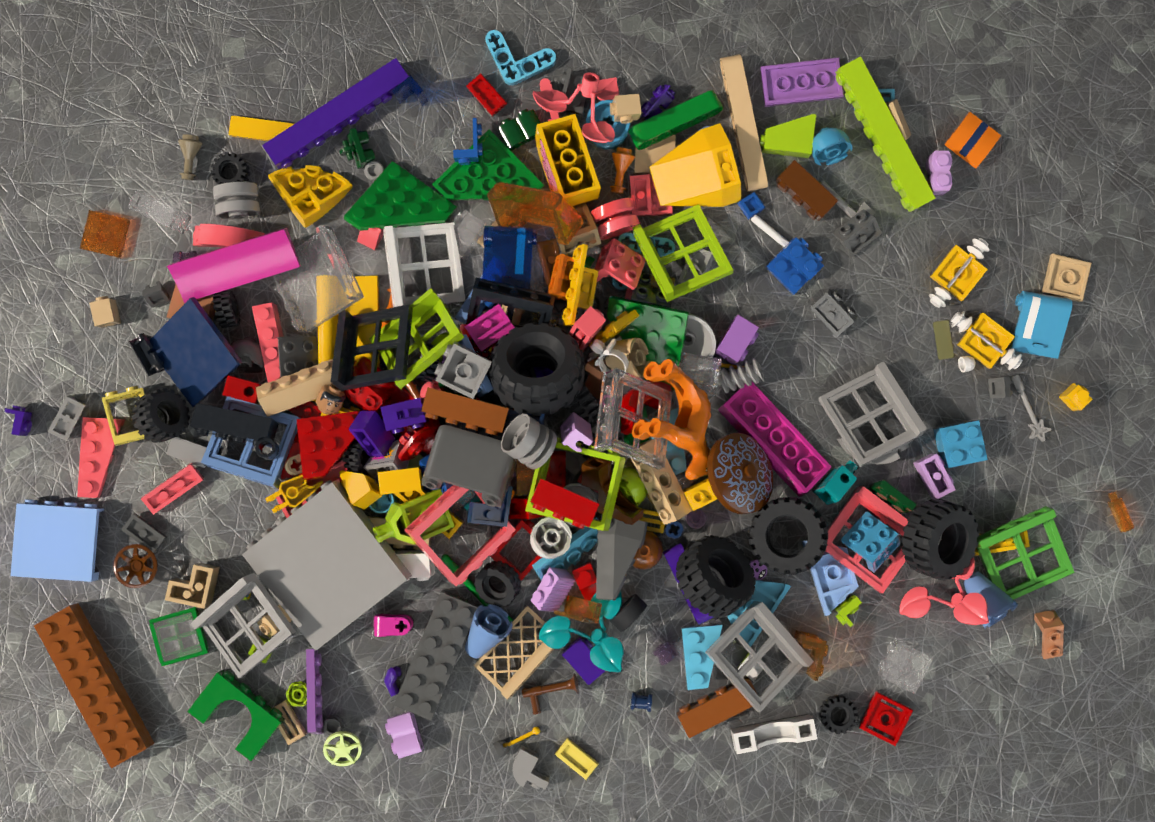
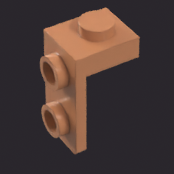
M596 357L585 366V370L590 373L585 385L595 398L600 399L610 377L605 375L599 366H595V362L598 359Z
M1054 610L1035 613L1034 620L1042 631L1043 659L1062 656L1064 624Z

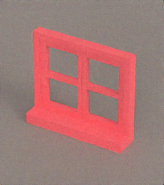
M860 486L856 488L827 529L828 545L825 552L854 572L879 593H884L906 561L902 547L895 557L892 555L888 557L891 563L879 579L859 563L863 557L856 553L852 558L832 543L844 525L849 529L852 528L853 525L847 522V520L859 504L899 535L904 536L903 529L908 523L907 519L867 488Z

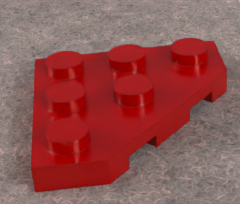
M358 411L296 419L304 480L326 477L332 466L346 452L348 446L356 439L350 432L349 427L359 414Z

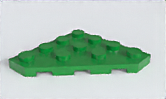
M490 129L479 138V143H482L483 155H479V162H471L469 165H459L458 162H454L432 184L447 200L531 201L545 187Z
M392 161L344 215V220L360 231L379 227L384 229L385 226L397 228V226L442 224L446 223L456 211L457 206Z
M611 296L607 311V318L610 322L617 321L616 317L624 311L630 313L635 309L640 315L618 333L623 340L641 338L646 344L649 353L646 355V361L661 364L664 360L671 359L680 367L689 312Z

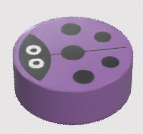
M752 560L750 566L753 567L755 572L753 577L756 580L763 579L767 574V567L761 565L758 562L759 560Z

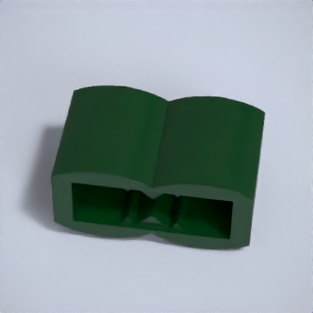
M524 109L518 113L517 118L503 120L498 129L508 149L513 151L535 139L536 125L541 122L534 109Z

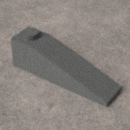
M612 518L609 531L598 530L596 599L616 600L626 580L625 575L630 565L633 566L635 562L633 558L638 548L641 549L644 544L647 522L638 520L633 525Z

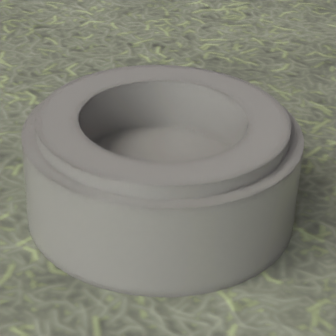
M371 161L366 164L364 174L368 180L374 182L385 169L381 163Z

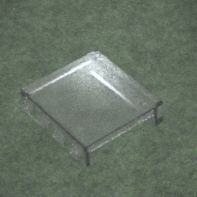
M322 224L315 228L316 235L295 248L301 266L272 276L277 285L276 289L283 298L284 307L291 316L292 325L300 332L309 333L364 297L333 228Z

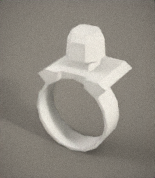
M596 339L590 346L596 354L600 355L595 362V366H599L601 371L609 377L619 378L623 376L628 368L629 361L623 352L613 349L616 339H613L607 346L602 341ZM606 355L618 357L623 362L625 371L620 373L612 372L604 364V357Z

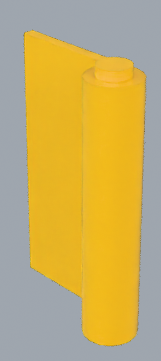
M317 276L318 364L323 361H329L334 357L339 311L347 310L352 316L379 311L378 276ZM376 323L359 326L356 347L372 344L369 338L375 334ZM373 352L355 356V361L357 362L363 356L372 362ZM379 353V354H378V363H377V366L380 368V358H379L380 353Z

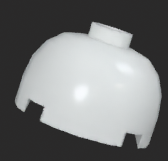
M546 517L533 527L530 535V544L538 556L545 559H555L562 556L570 548L572 533L564 521Z

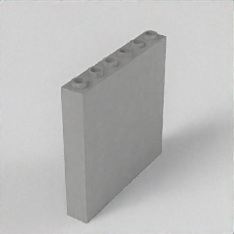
M339 479L333 482L329 480L320 487L322 490L318 494L314 492L305 499L307 503L303 506L299 504L290 511L292 515L288 518L284 516L275 523L277 525L276 528L273 530L269 528L262 533V539L258 542L256 540L251 542L246 547L248 550L242 554L315 651L412 577L387 541L384 540L381 543L377 541L375 537L377 534L373 532L375 526L361 508L350 504L348 493Z

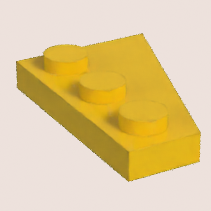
M635 309L630 313L624 311L616 317L617 321H612L605 327L604 332L603 330L600 331L594 338V341L598 339L606 343L640 315Z

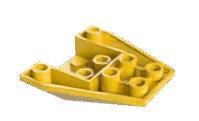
M721 123L700 129L649 166L660 206H695L699 204L703 207H724L741 200V181L730 141Z

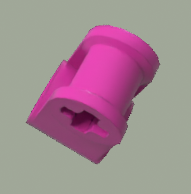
M405 614L374 615V636L405 635L412 629L413 619ZM401 621H403V624H407L404 629L399 625Z

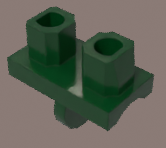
M356 128L349 130L350 133L347 134L348 140L342 142L344 148L340 149L339 152L341 156L347 155L348 161L355 160L357 169H361L366 163L373 161L375 155L372 148L362 149L361 145L369 142L367 131H356Z

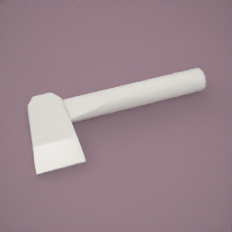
M754 215L751 218L753 223L783 247L789 243L786 238L759 216Z

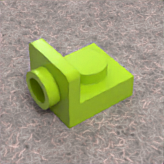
M852 594L834 609L838 613L835 617L842 625L846 624L852 627L854 624L847 615L854 614L862 602L857 596Z

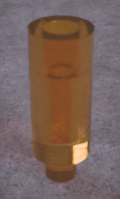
M1116 492L1109 493L1110 501L1107 503L1120 533L1132 530L1134 525L1122 497L1118 498Z

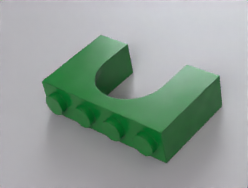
M221 670L216 673L187 712L204 724L210 720L220 705L226 700H237L246 705L251 713L252 723L248 733L235 750L249 761H252L258 756L285 718L282 717L283 714L280 710L267 705V701L262 696L253 694L248 685L245 683L240 684L235 680V676L231 672Z

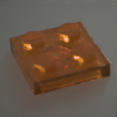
M89 210L80 249L121 259L130 220Z

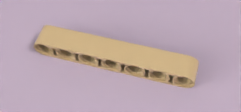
M739 54L720 58V67L746 190L748 192L767 188L768 181L742 57Z

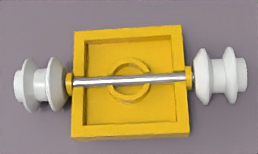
M982 238L973 239L974 245L967 246L969 254L955 245L931 274L930 278L942 286L934 288L935 294H929L930 302L938 308L940 306L946 307L944 301L952 299L950 293L958 300L963 301L988 270L975 260L983 259L984 255L982 253L990 251L988 248L989 244Z
M965 311L957 312L952 317L951 327L958 326L959 333L967 331L957 345L988 369L993 367L999 357H1001V365L1005 363L1009 365L1008 370L1012 368L1017 369L1023 361L1021 359L1022 354L1015 355L1014 348L1005 350L1015 336L986 314L980 313L973 324L972 316L968 318L964 316Z

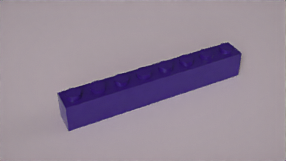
M395 58L262 146L279 170L281 168L285 169L292 165L293 160L306 156L313 147L323 145L331 135L336 136L343 131L342 128L348 124H355L360 119L359 117L365 113H372L380 103H387L397 92H404L409 88V84H411L410 78L397 58Z

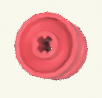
M622 198L606 203L590 212L595 224H601L597 227L600 240H607L633 230L634 226L640 224L637 215L629 214L634 209L631 198Z

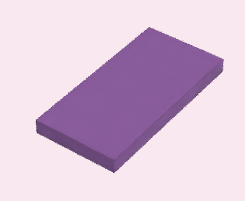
M830 58L761 66L760 74L764 107L843 98V86L838 84L835 73L840 68V59Z

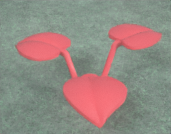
M585 73L582 84H577L576 90L569 99L566 94L558 90L533 91L536 103L544 110L554 113L564 112L567 105L571 104L578 92L581 91L584 97L591 98V123L583 125L582 134L584 137L600 143L612 142L614 140L615 132L612 126L605 121H595V97L602 101L613 100L615 96L619 95L616 77L599 80L597 74Z
M971 558L970 565L963 569L964 572L952 578L955 579V583L960 593L952 596V602L933 595L928 596V590L925 587H915L904 595L900 604V614L910 618L923 617L931 608L930 600H935L954 608V617L961 623L969 625L989 623L986 599L980 593H969L966 595L959 582V579L967 580L972 576L975 569V559Z

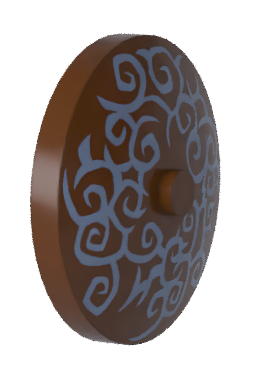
M743 433L725 435L714 443L708 456L707 473L711 489L718 501L726 509L736 514H750L762 509L769 501L773 490L772 466L763 448L754 438Z

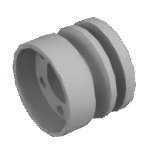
M521 414L506 428L501 441V449L504 453L514 459H518L520 463L525 464L530 469H537L545 464L552 455L556 446L557 436L554 431L548 429L545 425H540L537 420L528 414Z

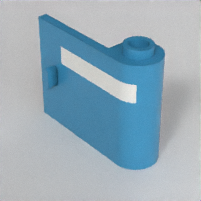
M1022 291L1016 296L1015 305L1018 306L1020 314L1014 333L1015 337L1012 340L1010 349L1014 348L1016 352L1058 359L1072 311V300Z

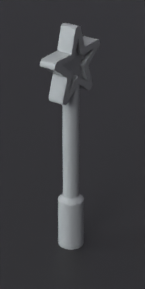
M1019 374L1011 377L1017 392L1020 393L1033 423L1028 424V427L1032 430L1029 438L1038 437L1041 441H1045V433L1051 431V428L1044 427L1043 419L1037 421L1025 394V387Z

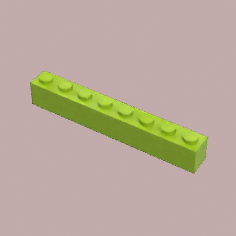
M860 56L841 66L835 72L836 80L840 86H843L847 101L850 104L852 103L855 109L854 114L857 120L862 122L866 137L871 139L875 154L878 157L880 156L883 162V170L886 174L890 175L892 187L896 192H899L902 198V206L911 212L936 199L862 57Z

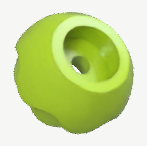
M294 682L290 684L286 691V698L292 706H305L307 704L306 683Z

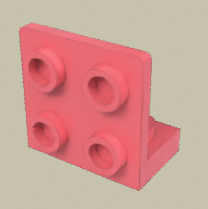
M613 238L601 249L594 270H598L597 282L603 277L606 278L610 275L634 290L637 287L646 260L642 255Z

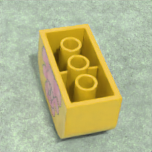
M576 114L537 124L535 134L536 146L558 210L598 199L601 187Z

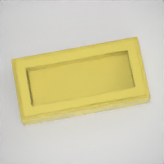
M568 737L555 752L557 757L586 780L599 765V762Z

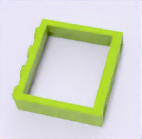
M557 437L555 448L576 452L568 445L564 446L561 443V438ZM576 442V445L582 449V452L576 453L615 462L602 520L593 519L589 527L601 531H609L626 458L620 457V452L608 450V453L600 452V447L590 445L588 449L582 448L581 443ZM549 458L545 464L535 469L525 511L558 519L553 517V512L548 509L542 512L532 508L534 503L530 502L540 478L546 479L550 462ZM566 517L564 519V521L566 522H573V520L568 519Z

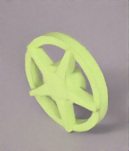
M338 731L331 734L326 739L323 747L325 758L332 765L336 766L354 764L359 759L362 751L359 738L347 731ZM340 736V741L335 745L328 744L333 738ZM343 736L352 738L356 743L350 744L344 740ZM358 747V753L353 758L350 751ZM327 749L335 752L334 759L329 756ZM340 757H346V758L348 759V761H337V760H338Z

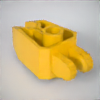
M303 475L281 482L279 491L268 496L265 500L271 502L276 497L283 496L285 502L276 505L272 509L273 513L286 506L295 508L322 485L323 481L313 486L306 485L307 480H304Z

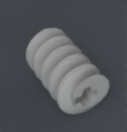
M752 358V365L746 360L745 367L737 363V370L732 365L730 366V372L722 368L720 382L725 393H729V387L732 391L737 390V385L739 388H744L745 383L751 386L752 380L757 384L760 378L765 381L759 362Z

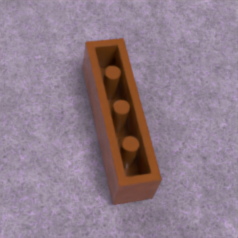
M428 387L421 412L426 413L425 417L435 420L438 419V416L446 418L445 422L457 425L458 421L466 423V428L478 430V427L486 428L485 433L498 436V432L503 433L509 408Z
M743 677V679L749 684V686L756 692L751 680L748 677ZM734 685L729 687L722 686L715 690V694L711 696L704 695L697 699V703L693 705L686 704L680 707L677 716L688 738H691L751 708L752 705Z

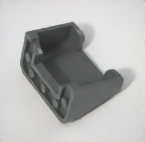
M441 425L438 428L422 477V485L429 489H437L445 482L480 492L485 504L501 508L516 469L517 459L502 451L501 440L452 426Z

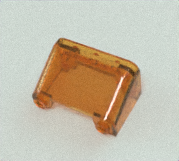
M503 182L495 184L487 193L500 232L509 233L510 228L516 225L522 229L526 222L554 227L553 230L557 236L558 244L568 245L583 225L581 213L560 193Z

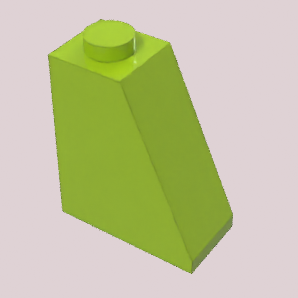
M816 114L767 128L764 134L760 135L759 139L762 153L809 158L813 148Z

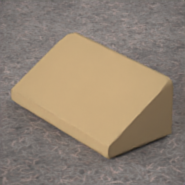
M894 99L886 103L904 139L907 140L911 136V132L898 100Z

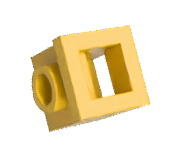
M1072 383L1059 396L1072 411L1082 410L1093 400L1089 396V391L1084 386L1076 385L1075 383Z

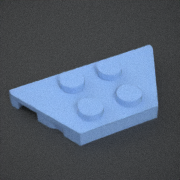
M805 540L802 541L803 548L807 543ZM839 547L842 551L848 554L847 548ZM824 552L822 558L810 568L824 616L830 615L831 611L859 587L855 573L827 552Z

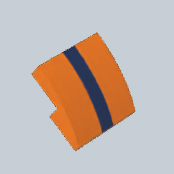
M969 112L944 145L976 169L1001 135L973 113Z

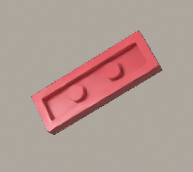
M190 463L142 496L141 500L154 515L203 481L204 478L195 466Z

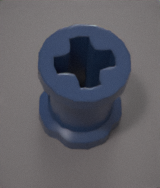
M678 521L665 524L664 531L668 537L676 539L682 535L683 526ZM671 524L679 527L676 529V534L668 531L671 529Z
M632 691L630 709H646L647 712H651L653 694L640 695Z

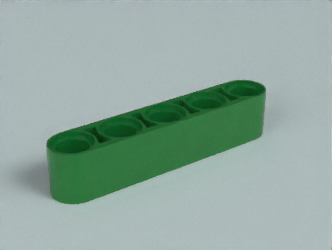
M710 90L630 128L628 133L637 150H643L719 114L723 110V106L714 90Z

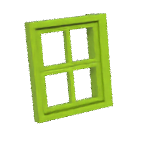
M699 204L645 228H642L640 224L633 227L634 238L667 302L733 274V268ZM694 219L704 239L684 248L674 227ZM670 229L680 250L660 258L650 238ZM709 247L719 267L698 275L689 254ZM684 257L694 278L674 286L664 265Z
M432 288L410 305L413 308L411 335L415 343L409 347V355L419 348L423 357L407 369L406 379L394 381L400 389L444 354L448 344L453 345L454 341L458 343L464 338L445 303ZM437 312L442 321L421 337L417 328ZM400 318L391 320L381 329L380 342L398 339ZM445 326L450 335L429 351L425 341ZM375 334L369 338L372 344L374 343ZM392 350L379 351L388 370L395 369L396 358Z

